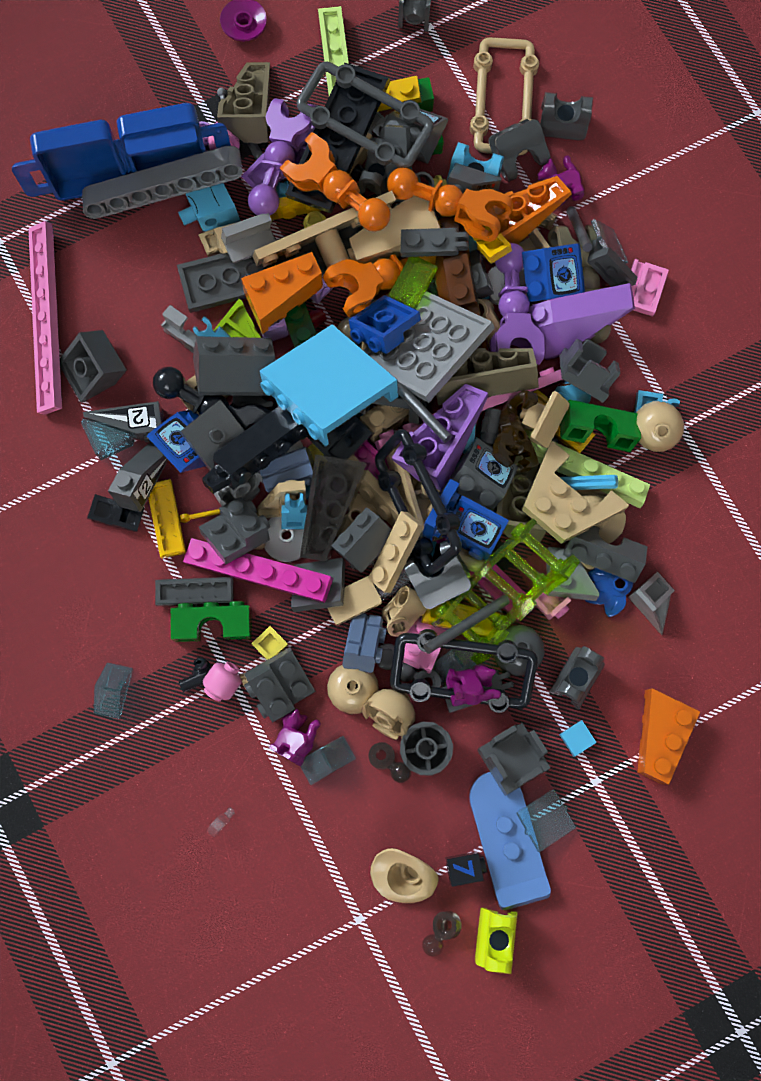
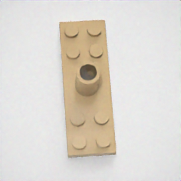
M393 191L376 197L383 200L390 210L392 209L391 205L396 201ZM350 208L254 250L253 259L256 266L262 264L264 268L276 263L279 256L285 254L286 258L299 253L302 246L314 241L327 268L342 260L350 259L338 231L348 226H352L353 229L362 226L358 219V211Z

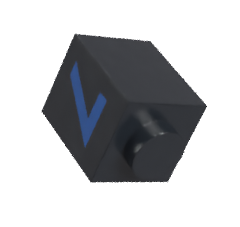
M478 852L445 857L449 882L452 887L484 881L483 874L487 873L484 857H479Z

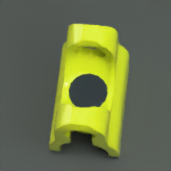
M481 908L475 963L490 972L511 974L517 912L511 911L508 915L498 914L497 911Z

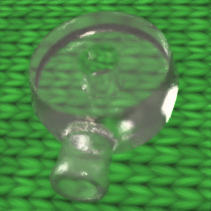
M228 808L225 813H221L206 829L208 834L215 837L228 824L230 818L235 815V811L232 808Z

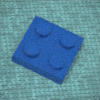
M452 479L447 483L440 498L447 512L453 513L461 494L458 493L460 483ZM434 508L424 523L422 536L431 540V542H433L435 537L440 538L442 535L436 528L437 515Z

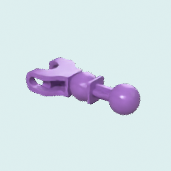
M273 99L266 113V121L271 128L269 139L272 142L265 150V160L261 161L266 174L262 184L255 186L248 196V205L256 215L267 213L272 215L279 207V195L276 187L280 177L285 178L280 167L287 160L292 163L295 162V154L299 153L300 148L306 144V137L315 129L310 117L301 112L295 117L288 118L289 109L283 99ZM308 104V105H310V106L313 107V108L316 107V106H318V105Z
M510 243L512 251L495 261L498 270L504 274L505 287L498 294L500 298L498 308L503 318L499 321L500 328L489 341L490 352H498L499 348H510L511 345L520 348H533L536 363L540 365L545 355L544 335L531 321V314L528 313L530 302L525 295L528 287L520 286L519 272L524 268L522 258L524 249L518 244Z

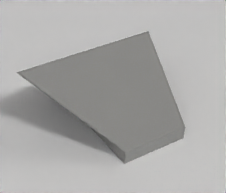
M656 572L628 598L662 635L670 597L675 590Z

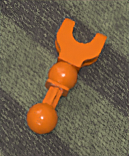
M311 132L305 139L309 150L312 152L310 159L304 164L299 165L289 160L285 161L280 167L285 178L300 191H321L330 201L339 203L343 209L350 205L358 211L359 222L366 230L377 232L384 229L388 225L391 216L388 205L379 198L366 199L360 194L356 181L347 172L337 169L334 155L328 143Z
M400 167L395 169L387 180L388 191H393L396 199L408 200L416 196L430 201L428 211L432 212L435 208L442 216H455L454 221L462 224L470 236L487 242H492L498 237L501 229L499 220L507 219L513 210V201L506 194L493 189H482L479 191L466 189L462 193L455 185H443L442 180H439L434 188L420 183L415 172L409 168ZM495 204H501L505 209H501L495 206ZM484 226L490 227L492 231L486 230Z
M392 254L389 259H378L373 264L372 262L362 264L355 260L345 259L328 267L322 278L328 287L341 286L347 288L352 293V295L348 296L342 309L348 317H353L371 304V301L375 295H378L380 289L389 290L395 285H400L407 273L414 271L420 275H427L433 272L437 256L407 257L399 260L395 254Z

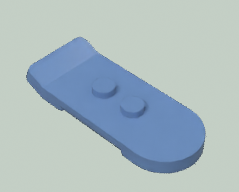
M491 772L484 773L473 783L470 789L469 802L499 907L501 910H509L549 898L551 888L521 787L505 796Z

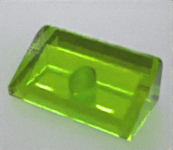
M409 257L389 293V297L416 310L438 267L419 257Z

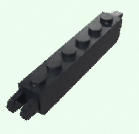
M278 406L214 453L213 461L215 467L202 478L203 484L213 494L227 486L234 490L239 485L245 484L259 470L268 467L270 462L278 456L285 454L298 441L304 440L309 435L307 428L302 424L298 425L290 412L282 410Z

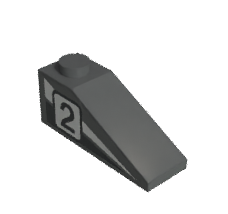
M159 401L83 412L84 418L91 425L141 441L144 440L145 442H151L147 435L164 422L163 409Z
M150 442L121 467L108 489L117 505L141 512L168 459Z

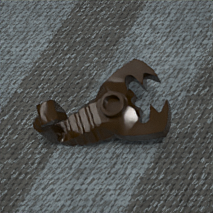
M528 390L519 392L502 408L498 423L499 434L495 438L492 454L495 460L506 468L514 464L510 459L511 456H523L524 458L518 462L523 466L520 472L530 471L539 464L534 447L527 433L523 430L522 423L517 415L516 407L522 404L523 409H528L538 403L537 394Z

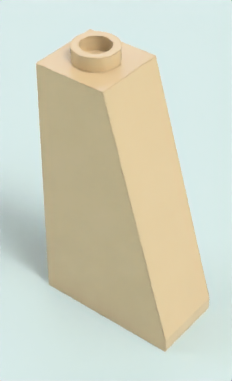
M413 196L390 210V221L384 229L372 232L364 228L349 238L351 248L347 249L350 260H355L362 264L369 262L373 264L378 259H389L392 254L400 257L401 229L440 228L434 211H428L430 201Z

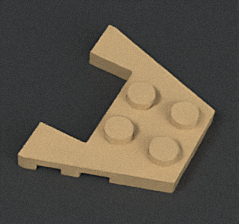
M552 441L546 450L522 511L562 544L589 530V528L609 520L610 517L618 513L621 514L628 508L629 504L611 490L597 507H594L555 474L568 460L570 455Z

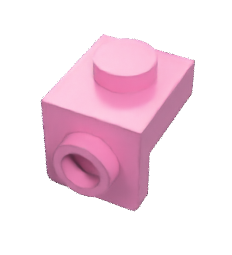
M547 581L529 596L535 602V606L548 620L554 616L557 619L562 617L569 610L567 604L572 601L569 597L548 596Z

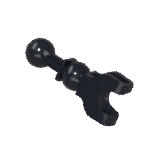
M163 367L153 377V388L160 397L164 399L179 397L195 406L192 411L194 414L198 412L201 415L217 401L221 400L244 430H247L250 424L258 422L272 412L259 403L239 406L232 402L229 405L223 395H198L196 389L185 384L183 374L174 367Z

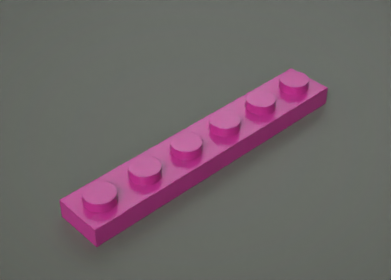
M193 538L190 540L183 560L184 563L323 603L326 602L333 582L331 576L248 553L225 564L208 542Z

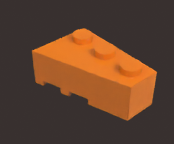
M312 252L241 278L244 294L262 335L277 320L285 318L287 313L295 306H300L323 288L322 272Z
M651 688L645 690L644 694L645 706L644 715L642 716L643 728L642 739H640L637 773L660 784L669 785L700 711Z

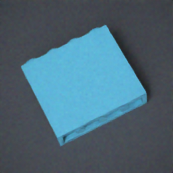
M333 324L260 370L262 379L260 385L264 393L268 396H273L282 410L290 412L298 425L302 424L306 427L310 436L314 440L318 439L325 446L329 444L327 433L382 396L390 402L398 398L397 379Z

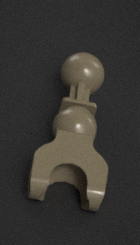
M586 225L584 227L591 244L595 239H599L603 243L598 226ZM553 226L549 231L548 244L550 247L580 243L579 239L577 242L572 238L566 226ZM580 244L585 292L598 290L600 277L587 262L590 251H583ZM611 325L603 327L590 340L596 344L604 342L610 335Z

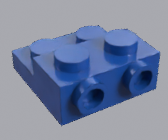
M384 295L349 319L351 338L357 344L361 342L368 344L374 353L381 351L387 354L404 342L403 333L421 320L420 312Z

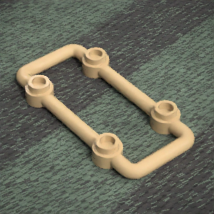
M489 37L483 39L480 43L479 53L476 54L473 63L475 71L478 72L475 117L471 119L470 132L474 136V147L481 153L493 154L489 143H483V136L487 134L489 128V121L485 117L487 73L491 70L493 62L492 56L488 53L489 47L525 50V56L520 63V72L524 75L523 109L520 122L525 119L532 120L533 76L538 72L539 60L535 56L534 45L528 40ZM528 150L522 151L519 155L526 154Z

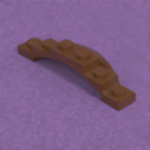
M455 216L440 218L441 228H458L459 232H466L462 224L454 221ZM469 249L459 251V254L455 256H437L435 275L439 297L481 316L473 280ZM488 338L478 348H485L490 352Z

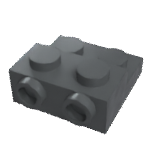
M241 496L220 507L221 515L199 526L202 536L225 564L232 562L270 540L268 520L264 515L258 517L253 502L251 500L245 502Z
M290 647L244 673L248 681L244 685L251 698L257 696L260 701L256 705L264 719L269 716L272 723L295 710L293 706L295 703L316 692Z

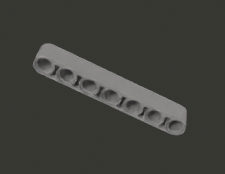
M224 146L89 185L82 191L83 213L89 218L97 219L238 179L243 173L240 150L235 146Z

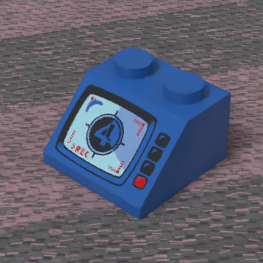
M580 243L522 252L529 302L585 292Z
M191 410L175 413L147 435L149 440L180 473L206 466L179 433L199 416L197 413H192Z
M462 495L453 512L460 519V527L457 529V533L461 540L462 548L469 551L468 554L477 560L484 559L488 561L509 520ZM442 535L443 538L448 539L446 535Z

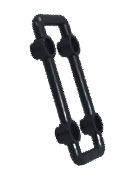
M399 429L375 455V464L379 471L378 483L383 491H388L398 514L401 511L409 513L397 488L401 484V476L398 472L389 470L385 462V458L402 441L404 445V461L406 464L414 466L436 512V528L440 534L447 536L451 544L449 549L432 562L429 555L433 551V544L431 540L419 536L411 555L415 559H420L427 573L435 574L461 551L462 543L457 533V529L460 527V519L456 514L447 512L423 461L427 457L426 448L419 443H414L408 431Z
M424 629L419 634L403 633L398 636L395 642L390 685L397 692L410 694L411 698L417 702H424L429 697L451 700V695H455L454 689L432 687L425 679H416L411 684L400 682L406 643L417 644L421 651L426 652L423 645L438 636L434 630ZM452 639L440 647L497 655L498 659L503 663H512L517 658L527 659L521 698L509 697L504 690L496 689L501 692L499 699H490L479 704L489 705L490 709L496 713H502L508 708L523 709L529 705L538 663L537 655L532 650L518 648L511 640H503L496 645Z

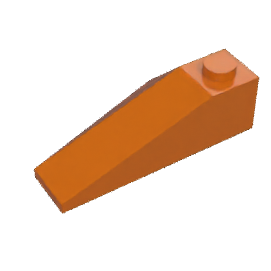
M558 176L528 185V188L516 193H513V191L505 193L513 201V210L507 219L499 220L501 226L500 233L509 243L519 244L572 195L570 189ZM495 204V206L505 209L503 205Z

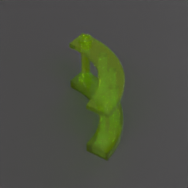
M531 519L525 525L521 522L511 532L512 536L470 577V589L452 598L448 604L446 602L442 603L435 611L437 617L431 624L436 627L446 620L454 626L462 620L453 613V610L463 598L469 601L477 610L485 607L487 604L471 590L485 576L513 601V607L505 616L495 612L487 617L492 622L491 626L494 629L486 638L484 636L480 637L471 628L463 632L462 635L469 641L498 645L509 634L506 629L517 618L521 621L536 606L537 602L535 600L543 592L548 595L559 585L567 581L581 561L573 554L565 560L557 559L529 533L537 521ZM523 541L551 567V571L546 575L538 573L512 548ZM505 556L533 581V587L526 594H519L492 569L502 557ZM474 652L470 659L478 665L488 660L492 655Z

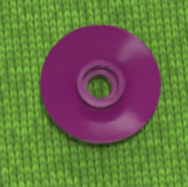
M232 0L223 8L220 15L222 30L228 37L237 41H250L257 38L264 31L267 23L264 8L255 0Z

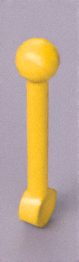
M220 510L191 515L181 514L179 516L180 522L186 523L191 519L220 514Z

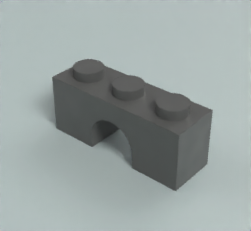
M596 526L566 541L563 555L633 583L636 582L646 564L647 546L627 538H623L618 546L608 544L600 537V528Z

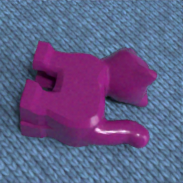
M565 156L563 158V164L567 170L561 174H557V169L552 159H549L548 163L543 165L537 174L538 180L543 181L558 176L570 189L573 201L582 199L584 187L581 184V175L571 162V157Z
M481 664L476 665L473 670L455 671L454 669H449L446 685L448 689H454L455 695H451L452 705H477L482 701L499 699L501 697L499 690L490 689L484 691L483 686H492V678L496 670Z
M296 709L282 717L283 728L279 732L275 743L271 744L269 748L301 767L305 756L313 747V741L321 723L319 720H314L310 723L307 733L298 731L307 720V716L301 715L299 710Z

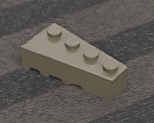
M477 348L436 394L438 405H443L464 384L485 391L489 396L539 388L537 363L533 348H499L498 352H489L485 348Z

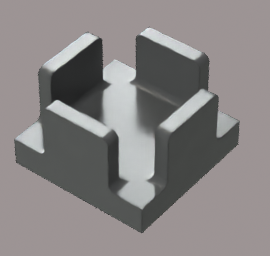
M576 339L569 350L564 348L559 355L561 378L601 402L608 398L610 386L620 375V367L616 361H613L607 369L599 365L606 356L607 351L589 339H586L583 344L581 340Z
M523 723L517 726L514 725L498 734L490 742L477 750L505 796L551 768L544 758L548 753L547 749L535 730L528 732Z

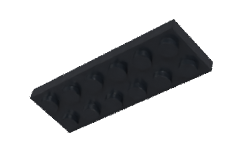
M344 62V64L353 67L356 77L386 93L390 84L389 77ZM335 82L325 107L329 110L331 118L366 137L381 102L353 86L342 88ZM328 127L324 129L315 128L313 133L328 143L334 155L337 169L349 174L361 146ZM308 144L299 164L307 162L312 155ZM292 183L289 184L285 193L289 199L330 214L336 205L335 202L330 201L321 191H300Z

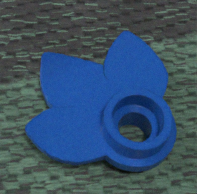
M598 568L589 571V577L594 582L599 592V597L596 601H585L591 604H604L607 617L617 615L626 606V595L632 590L633 582ZM617 579H622L625 582L623 588L616 587L615 581Z

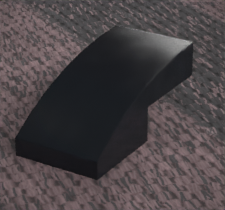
M95 494L87 519L137 532L144 507L141 512L119 507L113 499Z

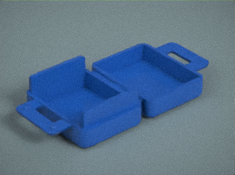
M182 103L120 116L116 122L120 140H115L111 127L105 120H95L35 132L30 136L34 159L15 163L12 166V172L27 196L35 197L53 193L57 200L64 201L82 197L83 189L89 185L207 152L204 142L205 137H214L216 149L231 146L227 127L223 123L200 126L195 106L191 103ZM40 170L47 183L37 185L30 172Z

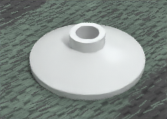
M274 517L268 521L270 525L268 529L270 540L264 544L265 550L272 558L281 562H293L306 555L313 540L312 530L308 522L307 529H281V517ZM285 531H289L291 533V537L289 539L282 538V534Z

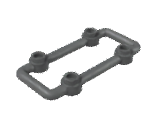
M328 61L320 63L296 102L298 110L310 117L311 123L315 128L324 129L328 127L375 154L376 161L381 165L392 163L399 168L411 167L434 129L432 119L420 112V107L415 101L401 102L356 77L353 67L347 64L337 66ZM325 72L335 76L336 82L340 87L349 88L353 86L400 112V118L403 122L407 124L418 122L424 126L405 158L395 154L392 144L388 142L377 144L331 118L330 112L326 107L316 106L313 108L306 104Z

